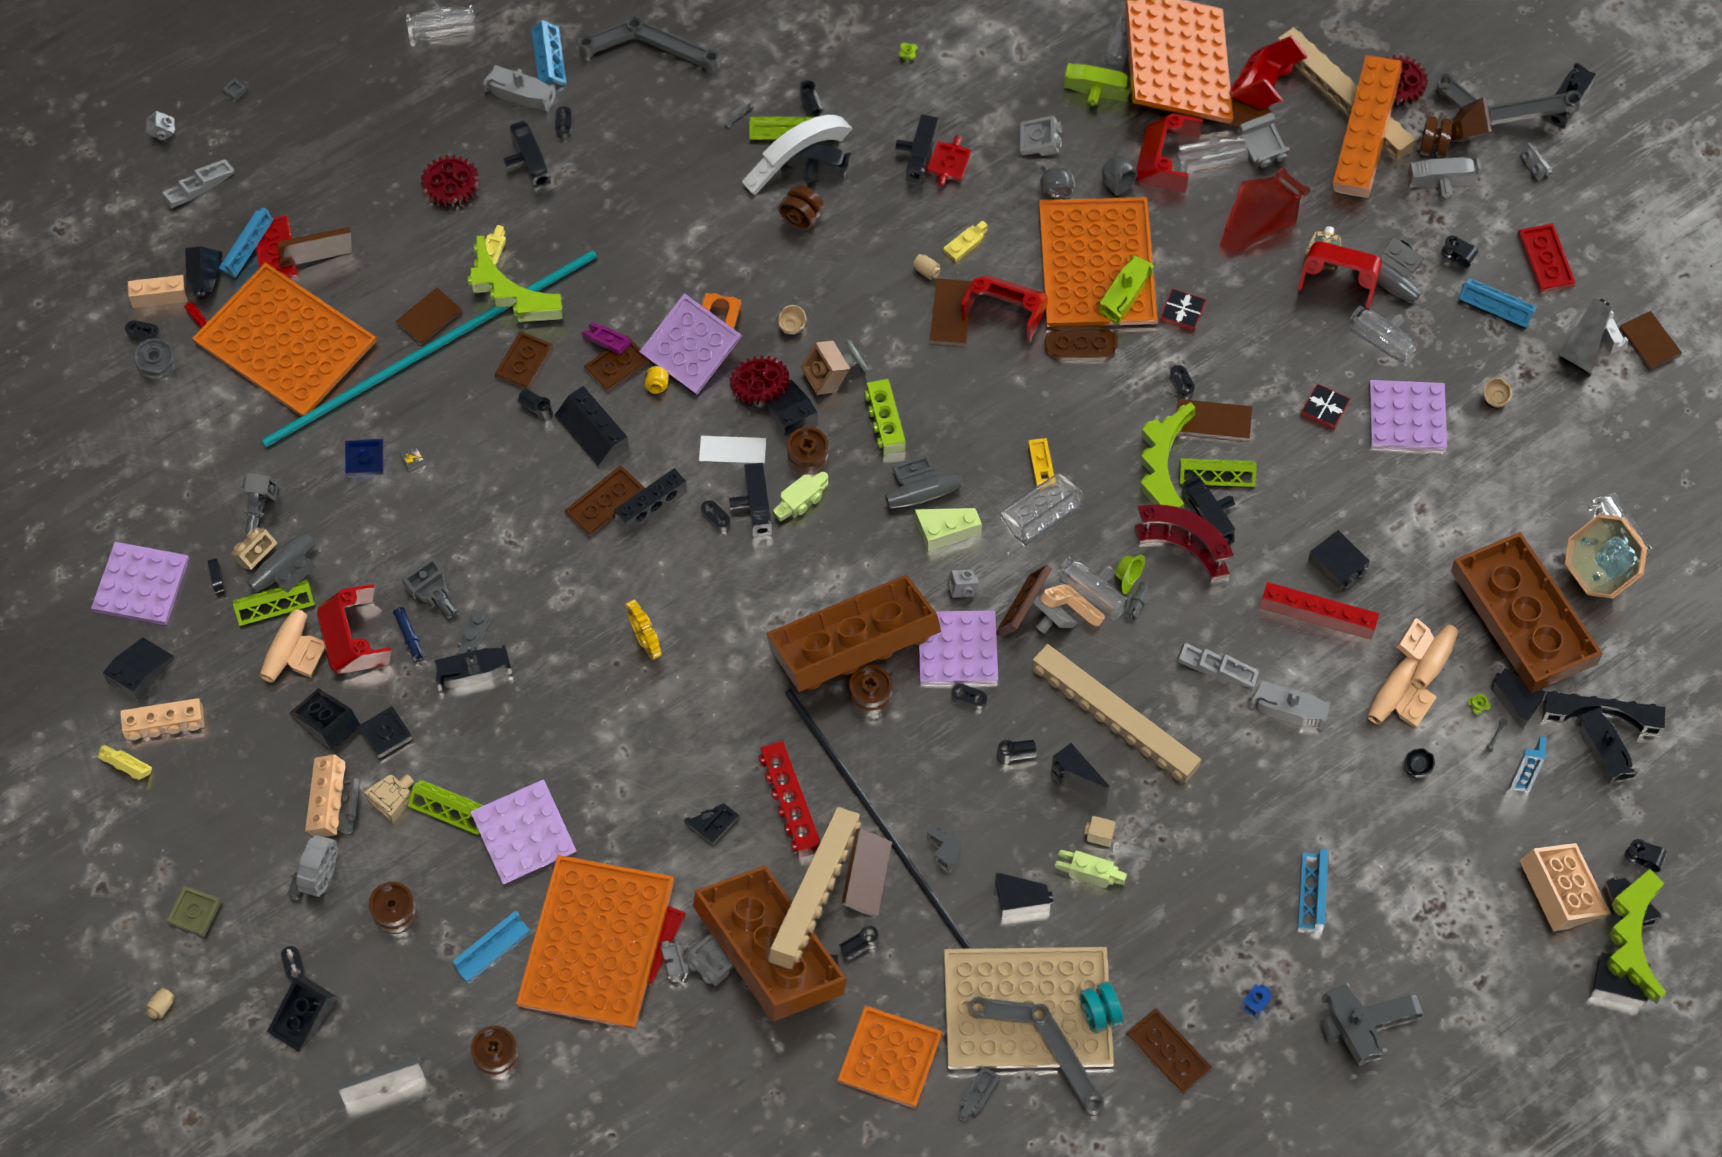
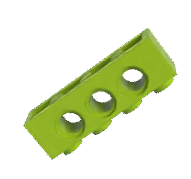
M889 379L867 383V390L864 391L866 402L869 401L870 406H868L869 415L875 421L872 424L874 433H878L879 436L877 438L878 448L882 449L883 455L906 451V441Z

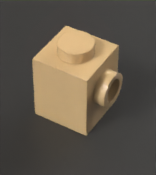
M1092 816L1091 823L1087 822L1085 834H1088L1087 842L1110 847L1116 821Z

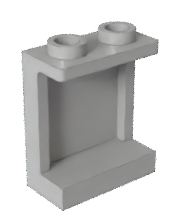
M1273 113L1240 124L1237 131L1255 168L1267 167L1276 160L1278 162L1283 161L1287 158L1290 151L1289 147L1285 148L1273 124L1275 120Z

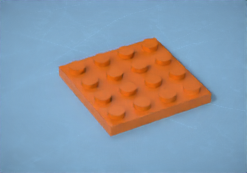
M865 1006L837 1081L838 1083L916 1109L943 1031Z

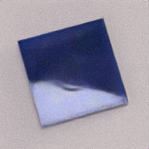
M383 439L345 441L346 477L384 475Z

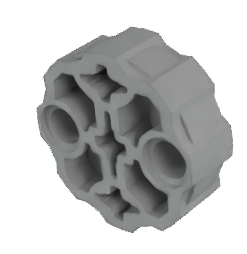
M318 835L310 838L299 863L296 881L299 892L320 897L322 893H325L335 869L338 854L336 840Z

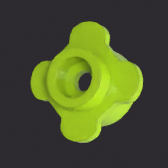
M902 43L900 45L901 51L899 56L901 58L912 60L916 57L915 51L918 49L916 44Z
M1482 693L1469 698L1467 701L1476 715H1479L1484 710H1489L1491 707L1487 697Z

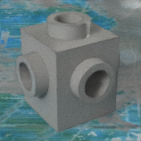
M155 111L146 119V134L165 141L175 132L174 118L164 113Z
M973 570L951 571L947 585L952 598L974 597L976 589L979 587V580Z

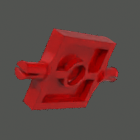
M955 135L953 143L938 141L927 173L939 176L938 187L940 185L944 187L946 179L961 182L972 150L960 146L962 140L960 135L959 137Z

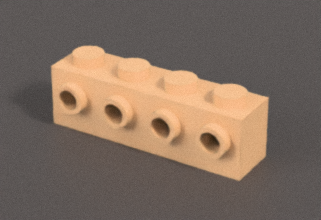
M199 698L121 710L122 732L126 740H138L141 737L147 736L157 737L160 734L166 733L177 734L185 730L196 731L199 728L205 727L203 706Z
M334 754L314 758L305 829L312 836L328 837L337 835L345 761Z

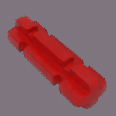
M193 302L185 304L184 308L202 329L208 321Z

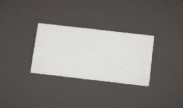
M701 436L699 461L765 463L766 438Z

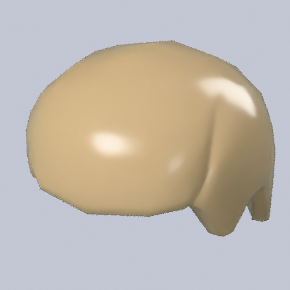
M796 305L785 306L779 314L777 320L778 327L786 334L794 335L800 333L805 326L807 317L801 307Z
M1491 378L1483 388L1484 399L1493 407H1503L1509 403L1512 397L1511 386L1503 378Z

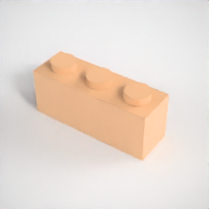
M183 275L128 281V296L133 308L188 302L186 281Z

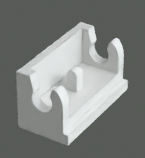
M1612 310L1603 338L1610 354L1627 349L1628 347L1627 338L1622 337L1613 320L1614 313Z

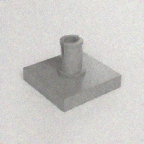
M1037 596L1033 601L1046 614L1039 624L1036 625L1044 634L1047 633L1053 623L1062 628H1074L1078 623L1061 606L1048 607L1041 602L1040 596Z

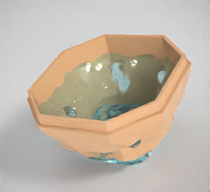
M1598 514L1568 538L1565 565L1587 595L1615 598L1644 575L1647 547L1625 517Z

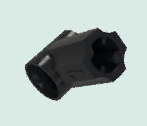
M810 80L803 81L800 84V99L804 102L809 116L818 117L824 112V108L816 92L815 83Z
M529 389L521 391L517 399L518 403L537 414L540 420L548 421L554 416L552 404L548 398L540 397Z
M1034 739L1017 742L1003 740L998 745L996 758L1002 764H1009L1013 760L1035 758L1037 756L1036 744ZM1003 750H1007V751H1009L1010 753H1009V754H1005V753H1003L1002 751H1003Z
M865 926L860 933L839 944L845 958L849 961L868 949L876 948L879 944L878 931L873 926ZM869 934L875 936V938L870 941L865 939V937Z

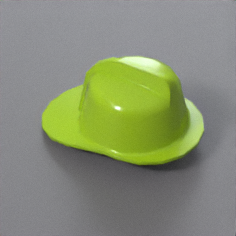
M1140 554L1136 557L1124 556L1116 566L1115 574L1116 577L1122 580L1123 594H1128L1141 576L1146 562L1144 555Z

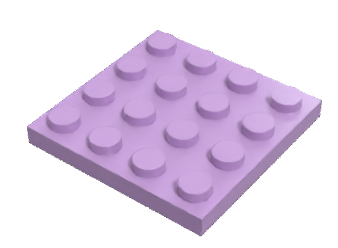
M684 293L639 352L657 366L664 368L669 375L698 395L742 338V335Z
M1370 380L1371 448L1427 451L1447 450L1445 383Z
M114 542L91 607L92 611L167 626L189 561L188 555Z
M995 610L935 611L938 615L941 632L929 637L925 643L919 645L920 685L998 683Z
M544 779L470 812L503 885L556 862L557 855L567 857L577 852Z

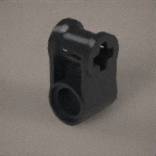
M1454 235L1446 238L1445 245L1441 250L1445 258L1452 260L1463 268H1469L1479 254L1478 249L1474 245Z
M1635 839L1625 851V856L1631 863L1642 866L1647 870L1650 869L1652 872H1660L1667 856V851L1662 847L1652 845L1641 839Z

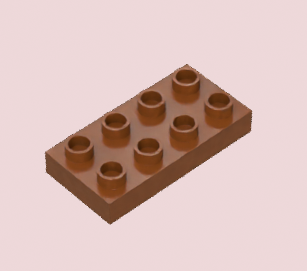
M1521 532L1454 560L1451 573L1531 693L1598 665L1603 654Z
M906 574L769 631L766 634L772 653L800 692L805 689H816L824 681L840 674H852L859 666L876 659H887L895 651L909 645L923 644L929 637L940 633L941 628L937 613Z
M764 865L695 890L693 907L768 1017L774 1022L844 995L847 978L814 932L808 934V944L806 948L802 947L801 959L799 963L795 962L792 970L769 962L770 949L792 901L768 867Z

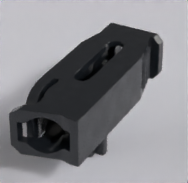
M1575 63L1573 70L1568 73L1555 95L1576 90L1581 93L1583 101L1593 85L1596 73L1590 72L1580 63ZM1570 100L1569 102H1571V103H1576L1577 101H1576V100ZM1575 112L1546 115L1543 119L1550 124L1565 129Z
M921 114L914 142L896 140V150L911 152L906 168V180L908 182L924 184L939 128L938 117Z
M523 120L510 126L511 137L518 153L503 158L505 166L508 168L523 163L534 190L551 184L550 172L546 167L543 155L527 121Z
M814 143L796 153L784 165L805 171L803 180H806L807 183L814 181L816 173L845 178L851 153H844L838 148Z
M763 462L745 464L748 496L729 498L730 509L749 507L753 537L772 535V525Z
M1199 475L1186 480L1183 483L1181 494L1184 496L1191 511L1210 522L1220 531L1225 539H1228L1229 546L1235 542V527L1224 510L1235 505L1233 496L1229 495L1217 501Z
M502 645V648L468 650L467 653L435 660L437 668L436 682L439 691H442L444 684L446 688H460L490 681L506 673L508 675L512 674L506 645Z
M1599 707L1578 716L1575 724L1580 726L1584 742L1609 785L1618 781L1635 778L1638 770L1637 768L1631 769L1632 760L1630 754L1612 723L1602 714V708Z

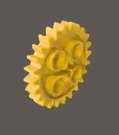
M636 600L625 603L628 612L627 618L640 646L646 650V653L652 660L661 657L660 642L654 628L651 627L652 623L648 615L641 609Z

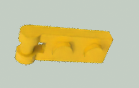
M1047 438L1028 440L1036 489H1042L1043 486L1055 487V477ZM1041 475H1047L1048 478L1041 479Z

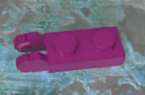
M593 322L588 326L594 333L583 330L581 333L586 340L618 355L631 344L628 337Z

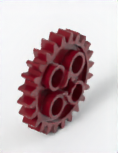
M1393 54L1392 59L1401 61L1402 67L1394 102H1396V106L1399 105V102H1402L1405 106L1406 101L1412 104L1413 99L1418 101L1419 96L1423 97L1424 92H1426L1428 74L1425 73V68H1420L1421 63L1415 64L1416 59L1410 61L1409 56L1403 59L1402 54H1400L1399 58H1396Z
M447 154L445 159L439 156L438 162L433 159V165L427 164L428 169H423L424 175H421L423 193L426 194L427 199L431 198L432 203L437 201L438 206L444 203L445 207L449 203H451L452 207L455 206V203L461 206L462 200L468 202L467 197L473 198V192H477L480 180L477 168H474V163L469 164L468 158L463 161L462 156L456 159L455 154L452 158H449Z
M761 355L760 359H757L756 356L753 357V360L747 358V363L740 362L741 367L735 366V371H731L732 376L729 379L733 395H736L737 399L741 398L743 403L748 400L749 405L753 401L758 405L760 401L763 404H766V400L773 402V397L779 399V393L785 394L784 389H788V383H790L787 366L783 365V361L778 362L777 358L771 360V356H768L766 359H764L763 355Z

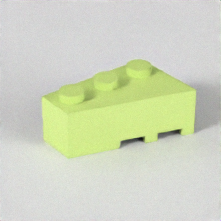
M975 508L915 509V522L928 552L981 535L982 523Z

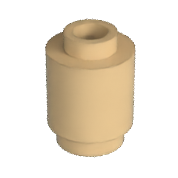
M918 255L913 262L915 270L930 280L940 274V264L926 255Z
M165 988L157 990L145 1005L146 1014L152 1019H161L173 1004L174 995Z

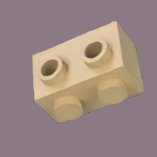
M254 528L247 534V538L243 542H239L233 548L234 551L230 555L242 568L251 570L277 542L266 529Z

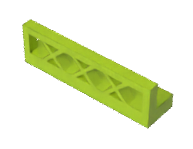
M750 117V139H778L795 126L815 117Z
M1180 458V484L1187 480L1184 479L1185 469L1193 470L1201 477L1205 485L1255 487L1257 464L1255 461ZM1206 470H1211L1216 476L1211 480H1205L1201 475ZM1225 471H1231L1234 475L1230 481H1224L1220 476ZM1244 472H1252L1251 482H1243L1239 476Z
M308 579L300 581L288 592L278 587L233 600L239 626L293 611V609H302L315 605ZM307 592L309 602L300 603L295 600L298 594ZM286 598L291 602L287 608H281L277 606L280 599ZM267 603L272 608L269 613L263 614L258 611L260 605ZM247 608L253 611L250 618L242 620L239 610Z
M423 780L413 785L408 807L474 834H480L477 828L470 825L467 818L472 816L471 811L484 805ZM416 794L423 796L426 804L419 805L414 803ZM432 803H440L444 811L436 812ZM457 810L461 819H453L449 811Z

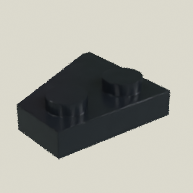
M723 803L715 806L714 809L701 812V815L691 819L690 817L686 818L684 823L714 846L739 819V814Z

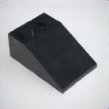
M792 379L788 383V389H784L785 394L779 393V399L773 397V402L766 400V404H764L785 439L790 437L796 429L818 424L817 410L809 397Z
M142 637L115 657L104 670L103 675L108 684L138 702L173 660L174 656Z
M319 688L290 712V715L321 744L331 750L360 725L350 707Z
M1072 743L1053 755L1051 776L1056 782H1060L1064 787L1103 804L1107 802L1110 785Z
M294 977L267 1032L296 1051L301 1052L327 1018L338 997L307 977Z

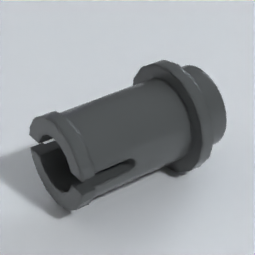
M298 872L291 876L292 882L287 896L293 899H299L301 893L298 891V885H296Z

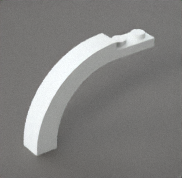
M837 115L815 117L795 126L762 153L764 158L745 177L742 183L752 194L756 195L771 177L796 153L823 140L832 139L841 142L852 130L851 126L842 117Z

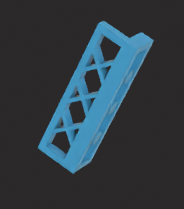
M541 20L531 30L538 79L547 85L554 82L564 86L566 84L559 27ZM548 30L553 31L554 37L550 34ZM550 42L553 44L556 51L551 47ZM552 56L557 61V64L552 60ZM554 70L559 75V78L554 75Z
M262 207L260 211L256 210L220 265L219 270L222 273L234 278L237 277L273 222V218L266 208Z
M1471 278L1465 282L1458 298L1526 328L1537 308L1535 305Z
M1540 736L1534 750H1524L1511 779L1510 788L1531 790L1545 760L1546 737Z
M1320 849L1319 854L1302 853L1298 929L1323 931L1325 925L1328 869L1327 849ZM1306 859L1318 860L1317 867L1311 870L1306 865ZM1310 876L1317 882L1312 889L1305 883V880ZM1308 895H1311L1316 900L1315 904L1310 908L1304 902V898ZM1309 913L1315 919L1314 925L1303 924V917Z
M515 910L452 961L454 969L467 984L531 933L530 929L521 921L520 914Z

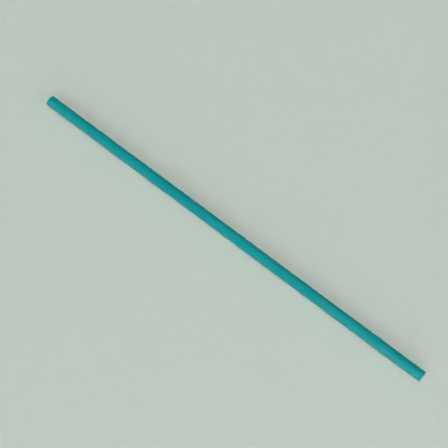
M591 250L528 286L526 289L535 292L542 290L596 259L595 251ZM494 306L308 412L306 415L261 439L265 447L272 445L510 307Z

